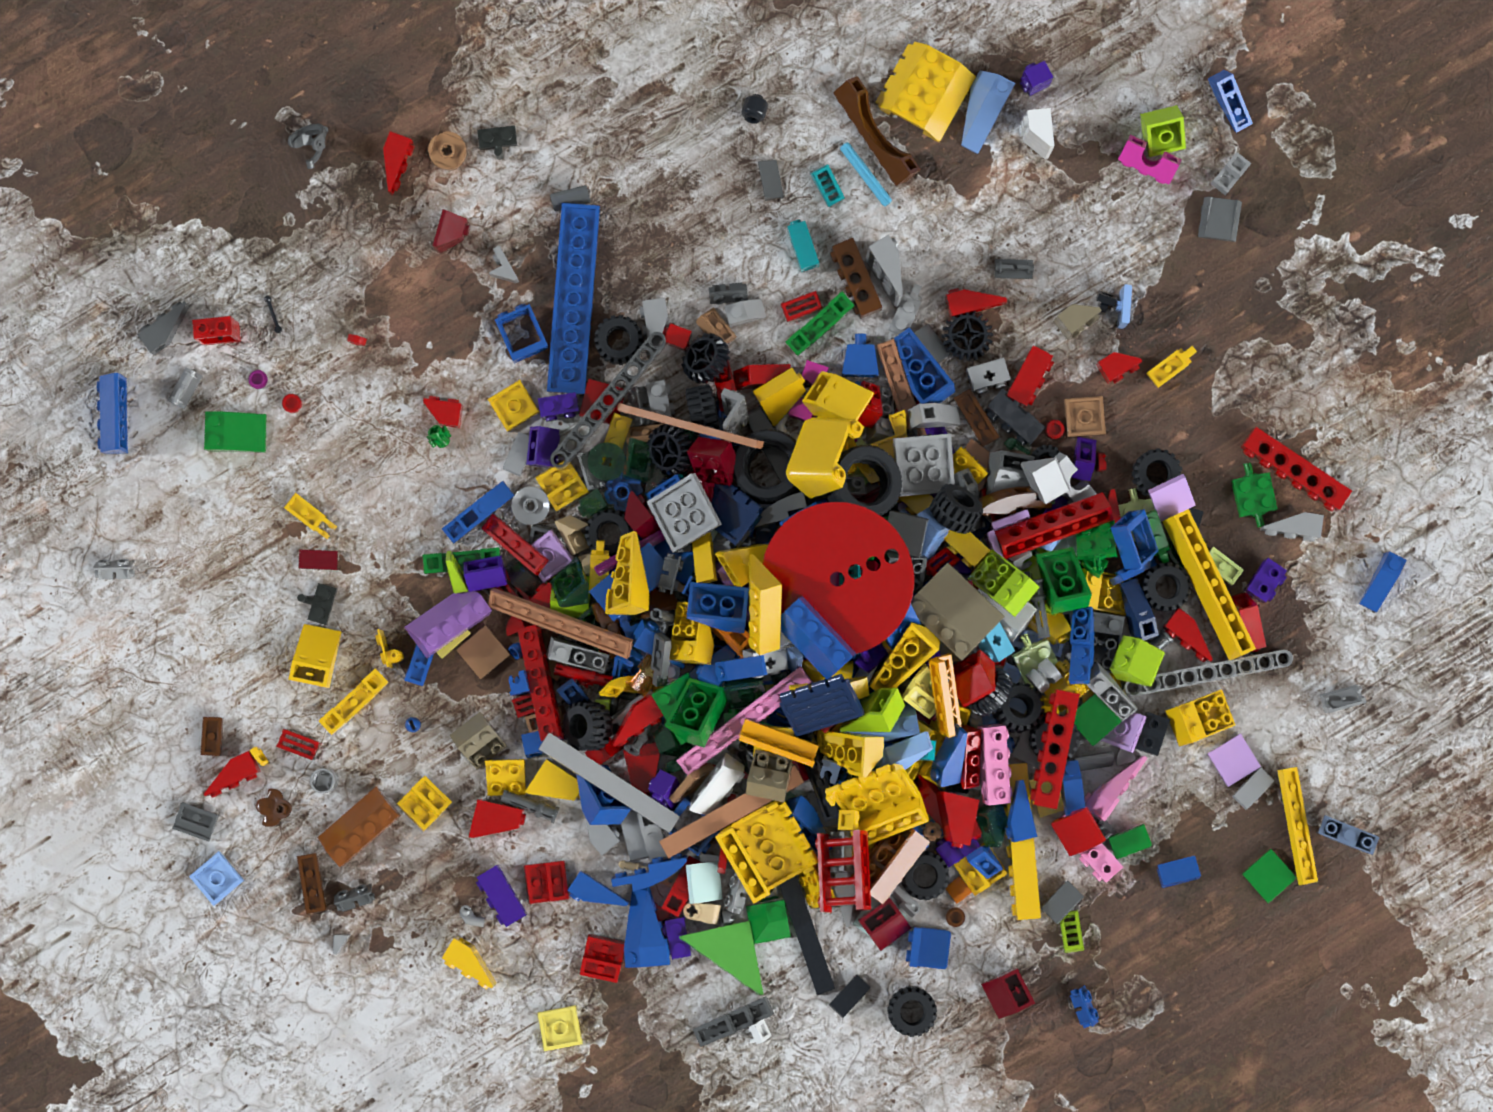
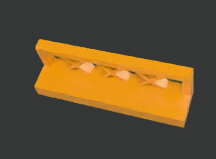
M947 653L928 659L939 734L950 738L956 736L954 721L960 727L962 725L952 655Z
M745 718L739 734V741L811 767L815 763L814 758L819 744Z

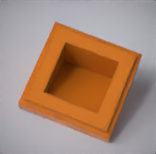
M960 876L945 888L956 904L972 893Z

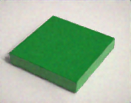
M1094 693L1077 708L1074 724L1078 731L1094 746L1119 725L1122 720Z
M1272 849L1265 852L1242 873L1244 878L1268 904L1297 879Z

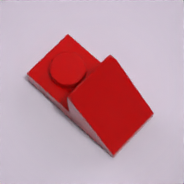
M609 737L610 741L608 744H605L604 748L586 751L585 754L588 758L601 765L624 749V745L614 747L611 745L612 739Z

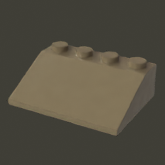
M949 563L911 601L918 619L961 660H964L1005 617Z

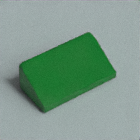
M1144 824L1108 838L1112 853L1116 859L1152 846Z

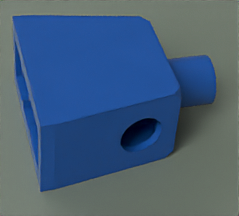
M855 334V344H847L842 377L878 378L879 371L875 346L873 344H866V334Z

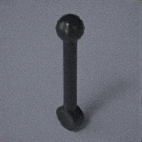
M267 295L264 297V301L268 304L275 324L274 331L279 334L282 332V327L279 326L271 304L272 298Z

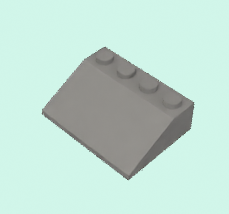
M887 235L868 247L865 261L894 307L897 308L903 295L899 245L894 237L890 238Z

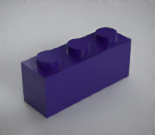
M499 865L494 866L477 877L478 881L476 884L481 892H486L488 896L486 901L491 909H496L498 913L496 918L501 925L504 924L508 927L527 915L526 910Z

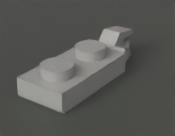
M915 284L911 293L906 291L888 331L899 335L911 327L921 304L922 298L918 295L922 286Z
M899 885L890 895L898 909L902 908L911 918L921 909L916 900H913Z

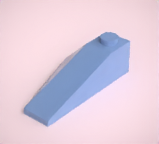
M979 71L970 89L961 146L976 154L979 153L1015 85L1014 82L999 74Z
M905 701V707L891 732L848 733L884 737V742L891 743L918 735L920 730L915 708Z

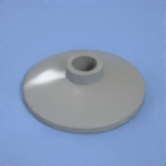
M529 486L520 489L512 499L511 508L518 521L527 525H534L546 518L550 509V502L544 491L537 487ZM531 502L535 504L532 510L528 508V504Z

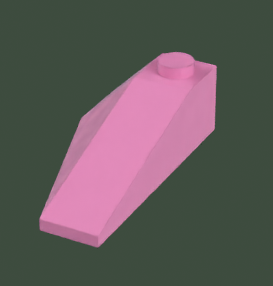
M1141 756L1093 790L1091 794L1088 792L1084 798L1085 806L1088 807L1090 813L1097 819L1106 821L1120 801L1117 797L1126 792L1130 784L1129 780H1133L1148 758Z

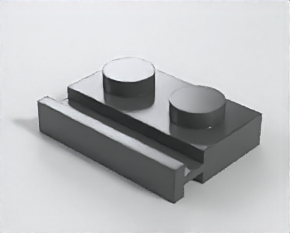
M182 802L172 829L209 842L219 814Z

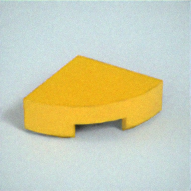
M254 747L249 750L261 766L269 763L260 747Z

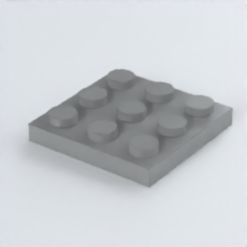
M951 434L893 438L894 460L897 466H899V471H901L900 474L902 475L900 497L935 494L945 484L955 485Z
M696 473L688 475L647 501L673 553L678 552L722 525Z

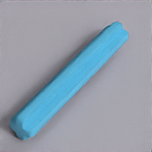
M848 142L843 144L840 150L881 204L884 207L892 202L891 197Z

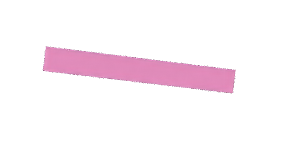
M800 666L710 735L705 747L696 745L676 761L688 776L739 738L745 718L759 723L780 707V694L789 691V685L810 684L813 681Z

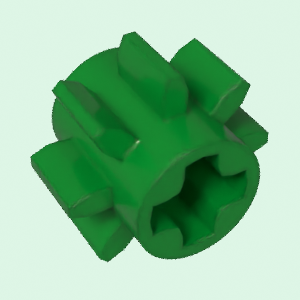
M434 425L429 429L426 438L433 448L436 445L438 448H444L449 444L451 434L445 425L442 428L439 425Z

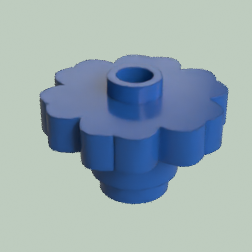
M621 473L619 477L612 476L606 483L608 490L605 491L604 496L608 504H614L615 510L625 512L629 493L633 491L638 496L644 490L641 486V481L634 480L633 474ZM623 488L628 491L626 496L621 494Z

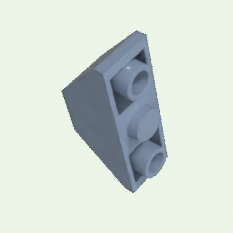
M1324 815L1318 834L1371 855H1373L1379 837L1326 815Z

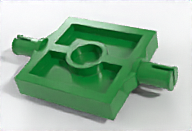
M1251 462L1245 463L1243 465L1246 475L1242 478L1231 480L1239 518L1245 516L1255 517L1257 528L1265 526L1263 515L1267 512L1278 510L1270 472L1253 474Z
M1115 520L1076 534L1078 560H1092L1095 571H1097V564L1098 570L1102 569L1101 560L1108 557H1117L1116 542L1111 531Z

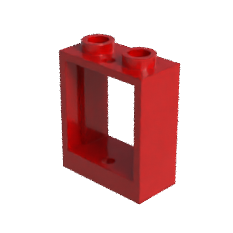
M231 316L192 320L194 339L203 346L241 342L239 322Z

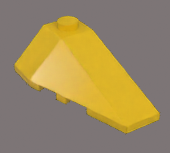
M633 531L622 535L616 554L618 563L616 570L612 571L611 578H614L612 587L607 590L605 614L637 615L649 609V589L637 532Z
M817 730V744H819L820 752L829 759H834L837 765L846 768L847 772L851 775L867 777L883 757L884 737L839 731L824 733L822 730Z

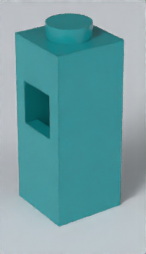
M799 219L790 222V225L787 226V232L800 271L805 272L819 267L820 263L806 221L801 222Z

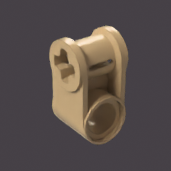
M689 901L683 907V913L687 919L718 925L721 905L707 902L690 904ZM691 905H694V908L697 910V912H693V915H689V911H686Z

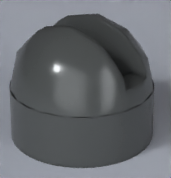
M728 910L720 912L723 926L734 923L735 918L731 919V915H735L734 912L732 913Z

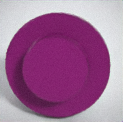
M255 370L250 373L248 381L253 388L262 389L267 385L268 377L265 372Z

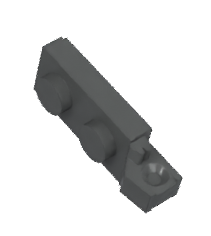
M661 632L654 634L651 669L654 671L652 684L656 687L667 684L670 650L672 648V640Z

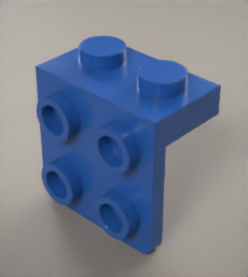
M913 926L912 931L909 930L908 942H911L910 950L906 951V962H908V965L910 967L920 966L946 969L951 932L948 930Z

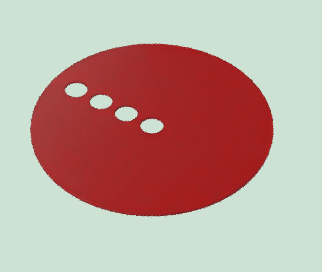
M827 502L808 507L796 513L777 530L763 558L762 564L782 584L781 615L798 598L803 596L856 654L867 651L886 640L901 624L912 601L914 568L904 540L886 519L876 512L857 504ZM888 549H895L898 552L899 559L897 562L888 563L885 560L884 554ZM874 556L880 560L881 566L877 571H871L867 568L866 562L869 557ZM858 564L861 566L863 573L860 578L854 579L849 576L848 569L851 565ZM840 572L844 575L845 580L841 586H834L831 583L830 576L832 573Z

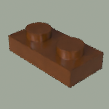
M203 717L200 755L221 756L224 718Z

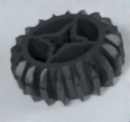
M973 311L971 315H969V312L964 313V316L959 314L957 315L958 318L951 316L952 321L946 320L945 322L949 327H943L942 329L944 332H947L942 334V338L948 339L943 342V345H950L946 351L950 352L953 349L952 357H955L958 353L960 354L959 360L961 361L964 355L967 361H970V355L973 356L974 360H977V353L983 357V350L988 351L990 349L986 344H992L993 342L987 338L993 337L992 332H987L992 329V325L985 326L989 320L981 321L980 319L983 316L981 313L978 318L975 317L976 311ZM964 321L963 330L952 333L954 326ZM970 321L977 324L982 332L973 330ZM966 330L969 335L973 336L969 338V341H967L966 336L962 335L965 334ZM978 338H983L981 345L971 350V342ZM953 339L962 341L965 350L959 348Z
M704 333L703 336L698 335L697 339H692L691 344H687V350L683 351L685 356L681 357L683 361L681 366L684 369L683 372L690 380L699 384H707L708 381L714 382V378H719L720 373H725L723 369L728 366L726 362L730 360L728 355L730 351L727 343L721 337L712 333Z
M669 424L659 425V427L652 430V433L648 436L650 440L646 442L649 445L646 451L650 453L647 458L652 459L651 465H656V470H661L662 474L671 476L686 471L688 466L691 465L687 453L693 442L688 438L690 434H685V429Z
M995 668V691L968 705V709L975 715H981L982 717L990 716L992 712L996 713L997 709L1002 708L1003 703H1006V699L1011 696L1009 693L1013 690V682L1009 675L1003 669Z

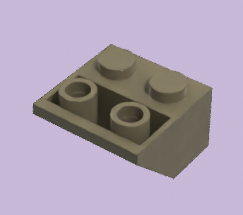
M1072 304L1060 313L1053 322L1066 339H1069L1071 336L1074 339L1083 332L1085 325L1090 327L1100 318L1098 314L1102 310L1100 307Z
M481 712L450 734L456 747L476 769L484 765L485 760L492 759L507 747L506 743Z
M755 750L747 779L746 794L784 802L793 760L775 753Z

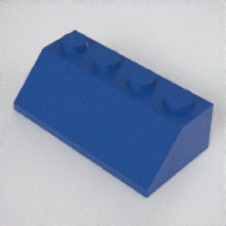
M119 373L99 376V381H97V392L100 393V400L97 401V410L100 412V419L97 421V428L100 431V438H98L97 442L98 449L103 454H128L127 378Z
M803 596L798 598L781 615V632L825 679L828 680V678L832 677L856 654Z

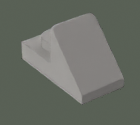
M500 245L493 249L495 252L493 258L497 266L500 264L502 266L489 272V275L501 280L518 283L519 280Z

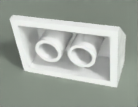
M1051 108L1027 110L1021 125H1019L1020 137L1023 136L1024 143L1044 159L1049 158L1054 148Z
M978 589L1005 616L1000 623L1008 639L1013 642L1027 628L1037 609L1027 602L1016 617H1014Z
M725 753L692 796L689 810L707 815L720 808L722 799L724 797L728 798L734 789L732 786L743 779L745 766Z

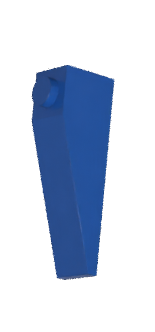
M910 327L894 338L911 391L921 404L941 403L956 392L953 381Z
M650 887L633 891L632 888L624 944L625 968L670 965L669 945L661 931V928H663L662 923L658 922L655 913L657 908Z

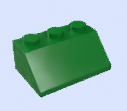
M688 672L652 693V697L666 721L687 681L691 678ZM675 734L681 745L686 743L683 739H681L679 736Z
M689 678L665 723V727L685 742L705 747L728 702L725 688Z

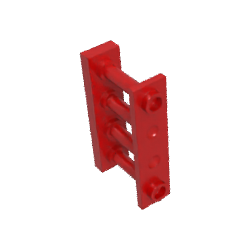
M853 830L852 837L829 839V834L817 833L815 845L818 849L820 895L818 906L820 912L832 913V906L855 904L856 910H871L868 831ZM853 846L854 855L852 857L830 859L829 847ZM831 866H854L855 875L853 877L830 878ZM854 885L855 895L854 897L831 898V886Z

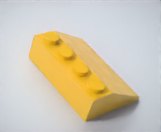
M752 554L750 555L748 642L751 649H754L758 655L780 649L782 584Z

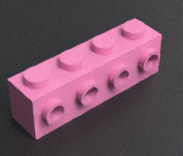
M1002 724L977 726V729L981 730L980 777L982 803L986 805L1011 803L1013 792L1009 782L1011 769L1008 766V759L1010 758V750L1007 747L1008 729Z
M1065 813L1062 814L1059 818L1065 817ZM1102 843L1079 853L1081 856L1079 860L1085 867L1090 866L1094 870L1092 874L1099 882L1103 880L1107 883L1123 868Z

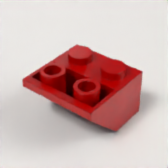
M979 650L953 665L957 696L964 708L995 691V662L983 651Z

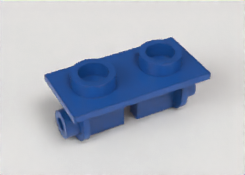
M1085 985L1079 990H1071L1070 998L1074 1008L1080 1006L1082 1010L1076 1011L1080 1025H1083V1028L1093 1027L1098 1023L1099 1015L1091 1003L1092 996L1090 991L1086 989Z

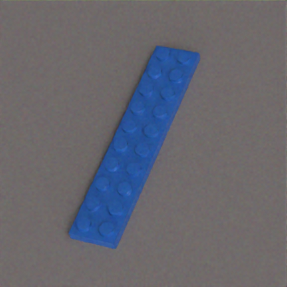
M562 203L547 392L567 394L576 392L577 395L585 394L600 206Z

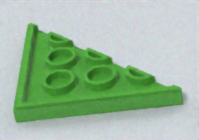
M750 921L679 936L682 941L689 944L701 955L710 959L722 970L731 974L743 985L752 989L757 995H764Z

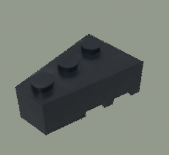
M1002 388L985 409L986 415L991 421H998L1002 425V430L1006 433L1014 434L1017 437L1015 440L1019 444L1029 447L1045 426L1028 411L1026 412L1018 406L1019 403L1016 400L1012 401L1005 395L1006 391Z

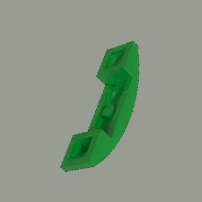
M843 291L840 292L823 310L795 332L785 343L799 356L839 322L855 305Z
M496 547L452 553L464 571L463 562L500 556V549ZM446 553L422 555L424 574L448 572Z

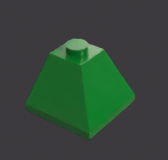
M784 899L746 906L754 944L791 937Z

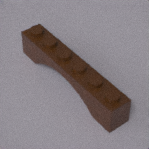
M858 76L846 80L833 92L849 119L852 120L858 129L859 134L865 139L870 150L873 151L880 165L885 169L890 180L896 186L907 182L921 170L911 154L893 146L879 131L870 111L868 91Z

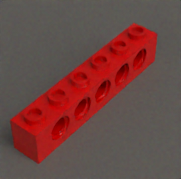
M1258 427L1252 429L1240 447L1244 450L1243 453L1250 458L1255 457L1260 461L1259 464L1266 469H1273L1276 471L1275 475L1283 480L1285 478L1292 482L1291 485L1298 490L1303 489L1308 493L1307 496L1314 501H1321L1324 503L1323 507L1331 512L1339 511L1352 493L1351 489ZM1260 445L1267 447V454L1260 453ZM1276 455L1283 458L1282 465H1278L1275 462ZM1292 466L1298 467V476L1292 474ZM1308 477H1313L1315 479L1314 486L1308 485ZM1325 487L1331 490L1330 497H1326L1323 494Z
M1102 492L997 530L995 534L1003 557L1008 559L1113 521L1114 519L1111 506Z
M537 625L517 629L540 740L543 742L548 733L553 734L560 740H564L542 629Z
M1055 689L1054 693L1051 692L1049 704H1052L1051 711L1046 714L1045 723L1048 726L1047 731L1042 733L1041 742L1044 743L1043 750H1039L1037 761L1040 762L1039 770H1035L1033 779L1036 781L1035 789H1031L1030 800H1033V805L1057 809L1080 694ZM1059 705L1066 707L1067 711L1064 716L1057 714V707ZM1056 724H1060L1063 728L1060 735L1053 733V727ZM1052 743H1056L1059 747L1058 753L1054 755L1049 752V746ZM1049 762L1055 765V770L1051 774L1045 770V766ZM1044 782L1051 784V790L1047 793H1044L1041 789V785Z

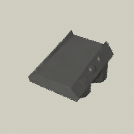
M1204 197L1203 205L1201 206L1198 237L1236 242L1242 202L1239 200Z

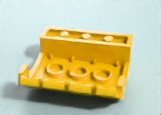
M914 42L913 45H907L902 54L905 59H899L893 70L896 75H890L883 87L887 91H881L875 103L878 104V107L884 113L890 115L892 112L924 130V135L940 142L976 76L962 63L927 44Z
M899 764L885 765L876 769V771H871L867 777L858 776V778H852L842 782L841 785L837 784L825 790L826 800L831 807L835 806L836 801L841 810L859 811L860 819L858 826L860 827L858 830L868 831V845L929 822L920 791L904 767Z
M769 802L729 824L715 836L753 904L770 895L771 889L801 872L806 875L813 871L818 863L815 852L813 850L808 851L811 845L804 833L798 834L801 828L795 817L789 818L792 812L786 802Z

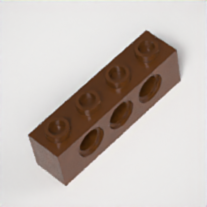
M854 238L833 245L830 256L833 263L837 262L839 266L837 272L841 281L844 280L847 285L844 289L848 298L852 297L855 305L853 307L855 315L859 314L860 319L881 311L883 307ZM849 257L853 260V264L846 266L842 260ZM858 275L861 280L858 283H852L850 277ZM864 292L868 298L865 301H861L858 299L857 294Z

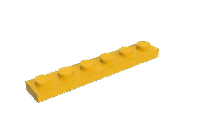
M1297 767L1277 770L1298 885L1318 882Z

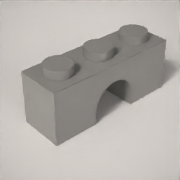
M1059 452L1055 457H1057L1070 487L1069 491L1061 495L1067 497L1069 500L1067 504L1069 505L1096 495L1093 488L1083 480L1077 485L1071 486V476L1078 469L1068 456Z

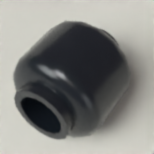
M759 94L748 96L743 103L742 116L748 123L757 124L764 120L768 103Z

